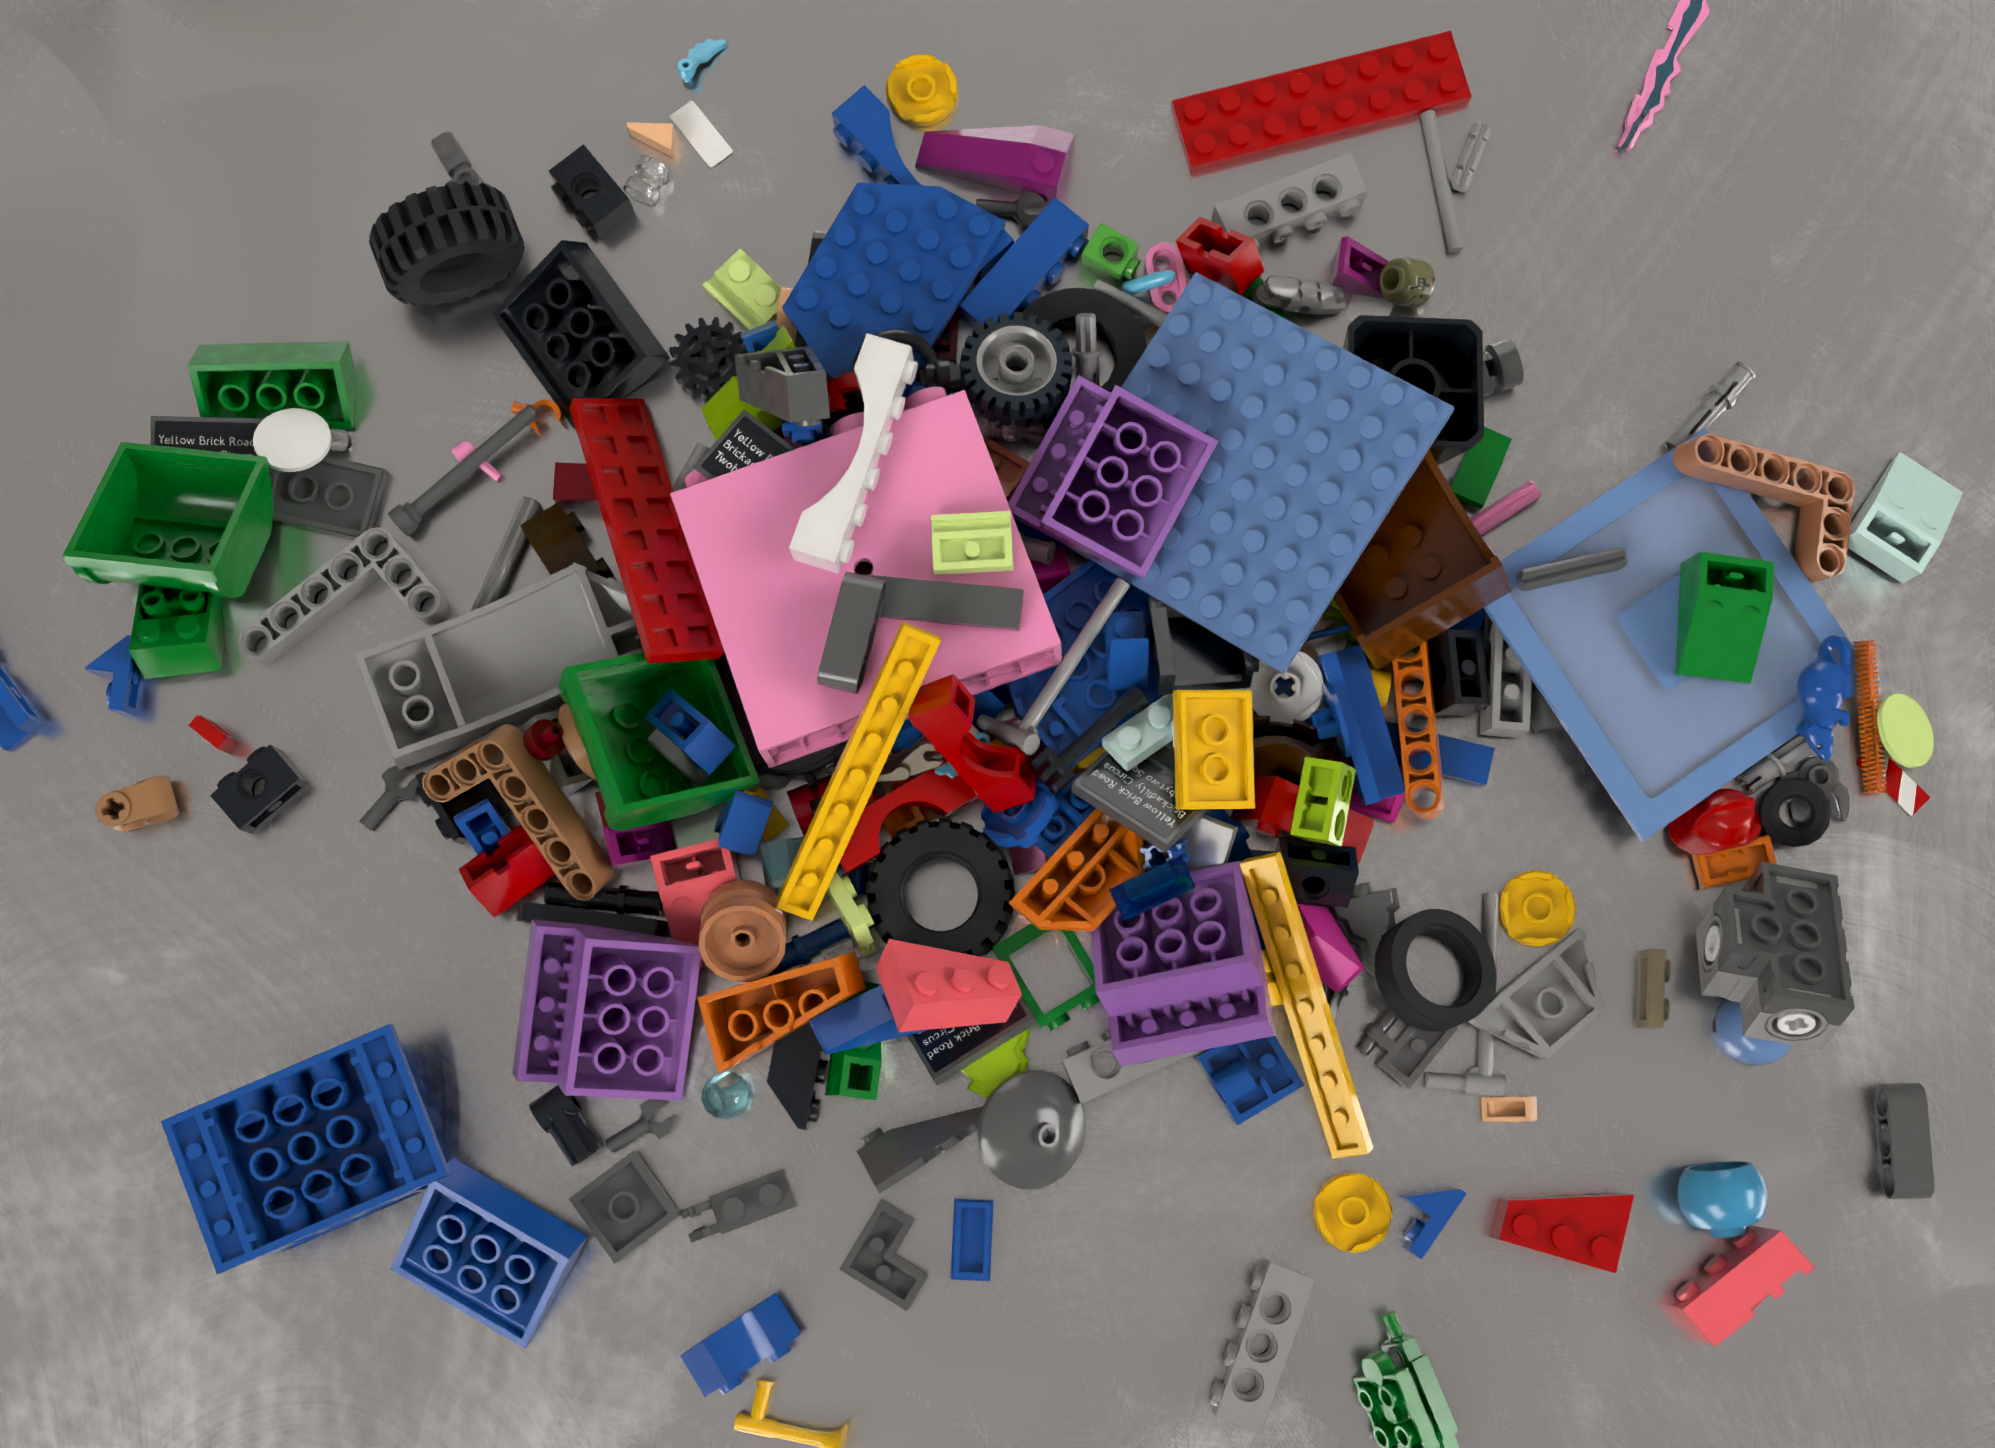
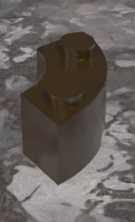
M559 502L520 525L550 575L573 565L574 562L606 579L614 576L604 558L601 557L596 560L580 534L586 529L573 511L567 515Z
M1270 716L1253 717L1254 778L1278 776L1300 786L1305 757L1330 760L1337 739L1334 737L1319 739L1317 727L1294 719L1292 724L1270 721Z

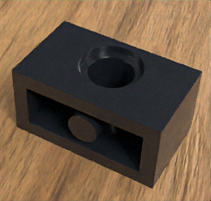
M584 144L549 170L555 183L550 187L563 205L568 202L571 203L576 209L573 216L586 232L592 229L599 238H602L634 213L627 195ZM586 190H597L593 197L588 199L581 198V195Z
M1447 629L1429 639L1436 715L1468 716L1490 705L1482 630Z
M271 744L267 747H260L251 753L247 758L248 763L237 773L231 772L224 776L217 784L218 789L210 795L239 830L250 834L311 784L281 749ZM263 777L265 780L264 790L259 795L254 796L252 785L258 778Z
M1279 837L1274 853L1281 852L1296 901L1348 908L1359 874L1356 847H1341Z

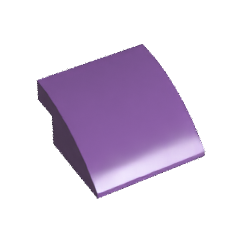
M1078 375L1008 505L1013 518L1095 559L1144 579L1215 449L1218 440L1115 385L1112 392H1109Z
M1241 861L1187 872L1186 874L1188 875L1186 876L1188 878L1185 879L1184 877L1178 883L1173 882L1179 880L1174 878L1134 898H1129L1127 895L1125 900L1129 901L1119 903L1095 931H1091L1096 994L1109 1015L1112 1052L1120 1066L1275 1036L1264 961L1251 899L1239 864Z
M532 920L512 1070L516 1080L557 1083L564 1095L682 1101L701 962L699 944L627 930Z

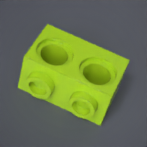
M1305 757L1290 835L1306 841L1342 847L1356 769L1343 762Z

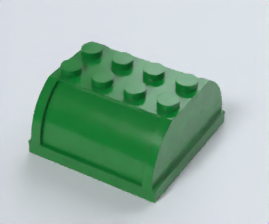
M121 442L62 555L67 566H71L78 577L88 583L109 584L121 582L211 592L217 597L231 599L242 596L250 583L271 535L273 493L269 475L271 467L268 459L264 456Z
M642 652L567 666L561 672L562 678L559 680L558 689L562 700L569 704L606 806L604 816L611 829L629 830L693 815L730 799L736 790L742 792L760 782L713 659L647 663L645 654ZM670 689L711 721L736 746L725 760L708 775L709 778L701 786H696L648 742L649 739H647L657 728L644 717Z

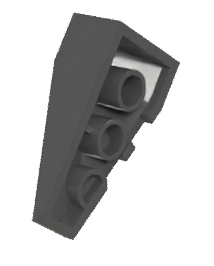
M983 1106L890 1129L885 1133L879 1127L860 1139L864 1147L856 1152L879 1194L976 1132Z

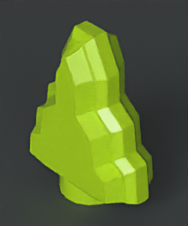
M1030 1028L959 1071L971 1079L967 1089L987 1099L1002 1081L1016 1073L1026 1071L1029 1061L1023 1050L1030 1037Z

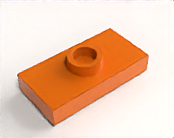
M1769 835L1758 837L1752 843L1714 854L1696 855L1691 853L1700 890L1748 880L1760 862L1777 864Z

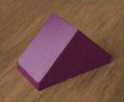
M1348 236L1342 237L1334 255L1330 285L1343 288L1346 294L1384 298L1380 290V275L1389 261Z
M669 820L623 831L613 830L610 827L603 828L612 867L621 872L652 863L650 856L676 849Z

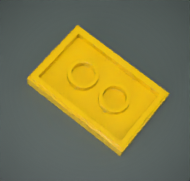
M1252 690L1173 691L1176 810L1255 809Z

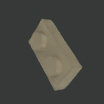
M1646 949L1639 951L1637 1028L1661 1029L1664 1028V1022L1669 1018L1670 1004L1668 998H1664L1665 982L1669 981L1671 975V964L1669 959H1666V950Z

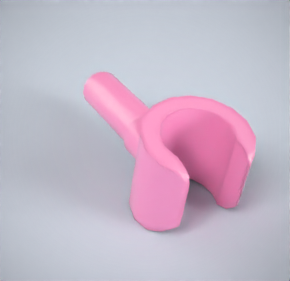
M462 441L452 448L451 452L461 462L475 448L470 442ZM487 461L479 466L480 469L495 481L502 477V474Z

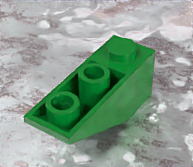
M864 982L866 989L849 1000L879 986V984ZM881 1042L830 1054L825 1095L856 1100H877L882 1062Z

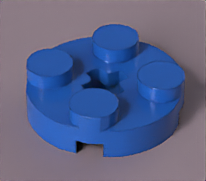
M1037 776L1035 800L994 813L986 803L984 804L981 812V819L985 822L984 833L998 846L1010 848L1019 845L1023 849L1029 848L1037 842L1039 833L1047 826L1052 815L1057 811L1059 802L1048 785Z

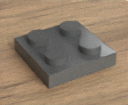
M636 1150L632 1151L569 1198L614 1264L681 1215Z

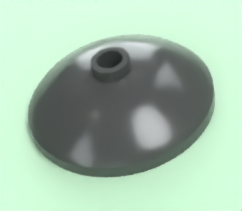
M1027 1070L1008 1077L992 1091L980 1114L977 1137L979 1150L985 1165L996 1178L1015 1188L1032 1190L1051 1185L1071 1169L1081 1152L1086 1133L1084 1108L1080 1104L1074 1088L1063 1078L1053 1073L1041 1070ZM1048 1129L1046 1139L1042 1140L1043 1131Z

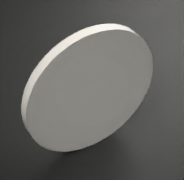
M290 408L272 413L260 422L254 432L253 446L257 456L267 457L272 469L283 472H296L308 469L319 463L327 455L331 447L332 438L329 426L321 416L310 410Z

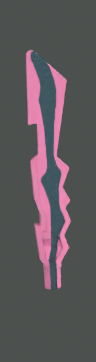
M1679 0L1666 28L1673 31L1664 49H1658L1654 52L1643 78L1642 92L1640 95L1636 94L1633 98L1625 120V131L1618 143L1622 150H1632L1640 133L1651 127L1654 114L1664 107V98L1671 93L1670 81L1682 71L1677 61V56L1710 14L1706 0Z

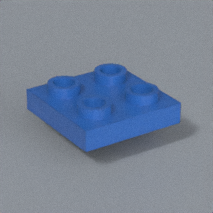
M1276 1036L1211 1048L1196 1057L1236 1125L1243 1123L1304 1086Z

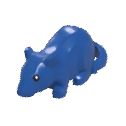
M1838 635L1829 636L1822 641L1818 650V658L1802 670L1797 681L1798 694L1804 707L1805 724L1799 725L1796 732L1804 736L1809 748L1823 762L1828 761L1833 753V728H1837L1838 723L1840 726H1848L1850 723L1849 712L1840 710L1842 698H1849L1851 696V649L1848 640ZM1835 647L1839 649L1841 664H1837L1832 657V651Z

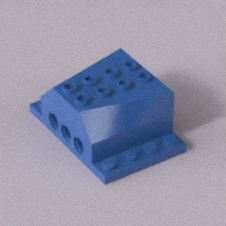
M393 1024L385 1025L161 1121L217 1274L224 1273L262 1256L290 1250L426 1191L428 1184L451 1175Z

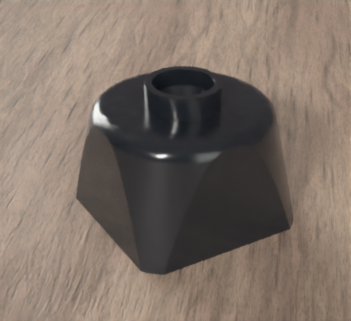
M1359 315L1348 325L1343 345L1344 350L1454 406L1455 410L1429 448L1438 465L1468 451L1484 438L1483 331L1477 324L1469 319Z

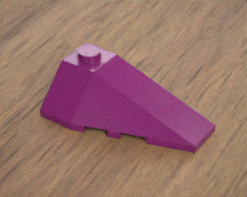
M1041 125L925 131L915 168L1022 195L1023 190L1037 193L1044 198V201L1051 202L1054 197L1058 198L1075 134Z

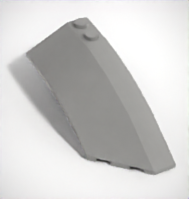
M573 562V565L485 606L424 630L355 653L354 655L392 757L400 770L466 746L482 737V734L494 727L498 728L505 724L517 726L535 715L544 714L561 707L565 702L562 700L558 683L562 678L561 672L567 666L637 654L644 651L623 583L610 577L606 579L588 571L586 567Z

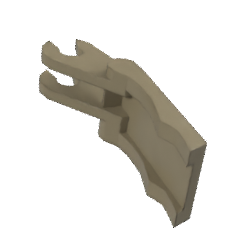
M923 735L909 748H904L899 753L888 755L877 782L906 780L911 775L937 768L943 762V759H941L943 756L935 751L932 743Z

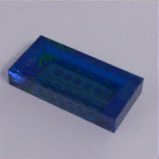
M1182 856L1119 884L1109 889L1125 921L1196 888Z

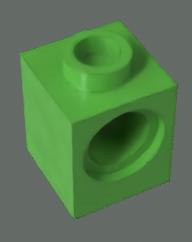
M1100 223L1082 252L1081 266L1114 286L1122 283L1125 277L1130 280L1138 269L1141 262L1137 258L1139 244ZM1109 252H1116L1122 259L1118 262H1109L1104 258V255Z

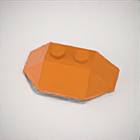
M1096 808L1014 896L1009 905L1040 930L1095 931L1119 905L1120 902L1118 901L1127 896L1123 884L1145 874V869L1142 867L1145 864L1144 854L1139 851L1143 846V838ZM1115 887H1117V889H1118V892H1117L1118 897H1120L1119 894H1122V897H1121V898H1116V888H1115Z

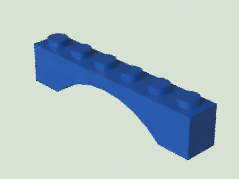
M865 85L832 112L833 133L836 138L846 147L850 144L859 153L857 157L860 163L869 172L875 170L883 178L882 184L922 185L904 165L895 147L891 132L889 109ZM1005 230L1002 231L976 275L980 281L1014 244V239Z

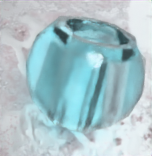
M730 1070L719 1074L716 1072L704 1084L701 1100L705 1110L713 1117L722 1121L738 1118L746 1111L750 1102L751 1090L747 1080L739 1074Z

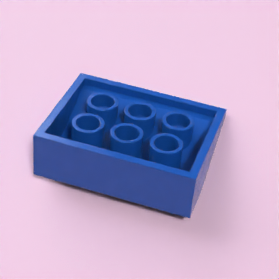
M452 1158L447 1163L451 1175L428 1184L391 1266V1270L514 1343L526 1348L573 1268L588 1236L459 1160Z

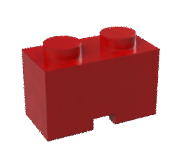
M1200 216L1175 240L1187 273L1194 275L1196 272L1239 295H1242L1265 271L1254 238L1231 230L1229 233L1225 232L1221 225Z
M521 824L499 839L497 843L500 847L491 854L487 855L483 851L458 869L468 890L494 918L504 910L514 906L518 900L536 887L543 885L555 874Z

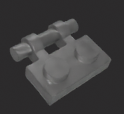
M1385 1003L1386 1009L1374 1024L1369 1023L1362 1031L1364 1036L1356 1047L1368 1056L1376 1045L1380 1046L1386 1052L1376 1064L1406 1089H1410L1458 1028L1454 1027L1445 1031L1430 1032L1407 1024L1394 1041L1386 1033L1399 1017Z

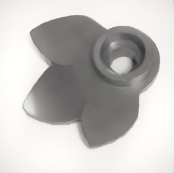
M1818 756L1811 757L1802 763L1799 770L1787 772L1786 776L1777 780L1776 783L1790 778L1812 781L1823 789L1830 800L1832 818L1842 822L1848 818L1851 810L1850 791L1838 781V768L1830 759L1823 762ZM1818 769H1823L1826 773L1825 779L1820 783L1814 782L1813 773ZM1789 798L1784 801L1785 803L1791 802L1792 818L1797 827L1803 826L1809 821L1811 808L1806 801L1800 798Z

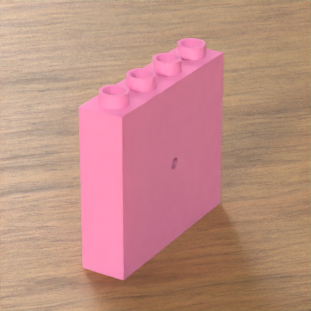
M929 387L919 390L905 399L904 411L900 419H893L889 432L893 433L890 449L886 456L881 454L876 467L880 468L876 488L874 491L868 490L864 501V504H867L864 522L861 527L855 526L851 540L854 541V549L851 559L848 563L842 562L839 574L795 561L789 547L802 511L820 501L838 484L849 469L859 448L864 426V412L854 413L836 421L830 427L831 437L806 446L793 443L792 438H784L783 440L795 448L794 450L708 480L694 470L685 477L686 488L670 493L758 751L769 768L849 740L902 621L936 634L941 639L921 686L954 674L972 695H976L1057 666L1062 661L1060 638L1012 513L1011 530L1014 571L934 575L931 515L997 511L1011 512L965 390L947 396L944 388ZM846 572L864 576L876 575L1024 590L1020 631L879 618L865 676L858 694L817 683L819 666L841 583ZM908 712V714H907L905 720H906V719H909V712Z

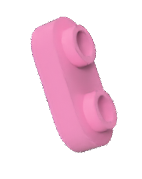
M1161 242L1153 245L1148 250L1144 266L1145 273L1148 275L1163 271L1157 267L1156 263L1165 261L1169 264V268L1165 270H1171L1176 273V277L1170 283L1149 290L1151 306L1169 314L1186 288L1187 283L1179 249L1173 244ZM1168 295L1172 296L1175 299V303L1166 304L1162 298Z

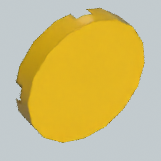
M929 54L911 55L900 60L894 66L890 76H888L886 81L887 103L892 113L903 123L915 127L933 126L944 121L954 110L958 99L957 78L951 67L945 62L937 60L935 56Z
M1533 870L1520 873L1509 880L1500 892V925L1510 938L1521 945L1538 948L1555 944L1566 935L1574 924L1576 904L1573 893L1567 885L1565 886L1559 880V877L1550 872Z
M1347 1172L1333 1176L1320 1187L1314 1198L1312 1214L1316 1229L1327 1243L1339 1250L1358 1253L1372 1249L1385 1238L1390 1221L1392 1220L1393 1209L1389 1195L1379 1182L1365 1174Z

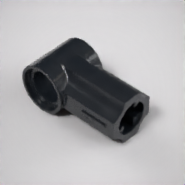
M558 1085L529 1104L533 1116L542 1129L552 1135L571 1167L584 1161L602 1148L580 1113L582 1109L576 1097L564 1095Z

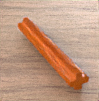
M1877 640L1853 642L1855 643L1853 648H1858L1853 650L1854 653H1858L1854 654V657L1857 658L1854 659V662H1857L1854 666L1860 667L1855 669L1856 672H1859L1855 673V676L1859 677L1855 678L1856 681H1859L1856 683V686H1861L1856 688L1857 691H1861L1856 692V695L1860 696L1857 697V700H1861L1857 704L1862 705L1857 707V709L1862 710L1858 711V714L1861 715L1858 716V719H1863L1858 721V723L1864 724L1859 726L1860 729H1864L1859 730V733L1863 734L1859 735V737L1864 738L1860 740V743H1865L1860 745L1861 748H1865L1860 749V752L1864 753L1861 754V757H1866L1861 759L1862 762H1866L1861 764V766L1867 767L1862 768V771L1866 772L1862 773V776H1867L1862 778V780L1868 781L1863 783L1864 786H1868L1863 788V790L1868 791L1863 792V794L1887 793V791H1882L1887 789V786H1882L1887 784L1886 781H1882L1886 780V777L1883 776L1886 775V772H1881L1886 770V767H1880L1885 765V762H1880L1885 760V758L1881 757L1885 753H1880L1884 751V748L1879 747L1884 745L1879 743L1882 740L1879 738L1877 726L1878 710L1876 709L1879 708V705L1876 704H1880L1881 700L1876 699H1880L1881 696L1876 695L1880 694V691H1875L1880 689V686L1875 685L1880 684V681H1874L1879 679V677L1875 676L1879 672H1874L1879 667H1873L1878 665V662H1873L1878 660V658L1873 657L1877 656L1878 653H1872L1877 651V648H1872L1877 646V643H1872Z

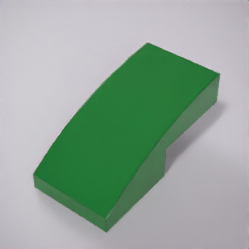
M1484 427V438L1464 453L1450 487L1458 500L1479 509L1483 508L1512 438Z

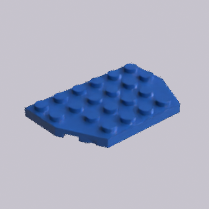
M857 182L782 307L783 312L793 327L796 328L806 346H811L830 380L851 371L854 356L863 344L867 333L874 335L889 329L908 330L923 337L934 348L1004 230L1005 221L941 186ZM912 349L914 361L918 363L916 378L924 365V361ZM909 384L905 385L902 397H905L910 386Z
M1091 560L1085 562L1043 595L1061 641L1062 659L1118 577ZM1128 583L1130 587L1113 612L1143 611L1145 638L1149 639L1147 688L1140 690L1147 698L1148 706H1150L1165 695H1158L1148 631L1150 595ZM1104 626L1036 727L1040 745L1044 749L1049 746L1057 756L1122 699L1121 695L1127 691L1108 690ZM1058 665L1008 683L1015 715L1019 720L1022 721ZM1132 710L1104 736L1136 715L1135 711ZM1101 737L1094 745H1092L1068 768L1072 769L1080 761H1082L1094 750H1096L1099 746H1101L1103 737Z

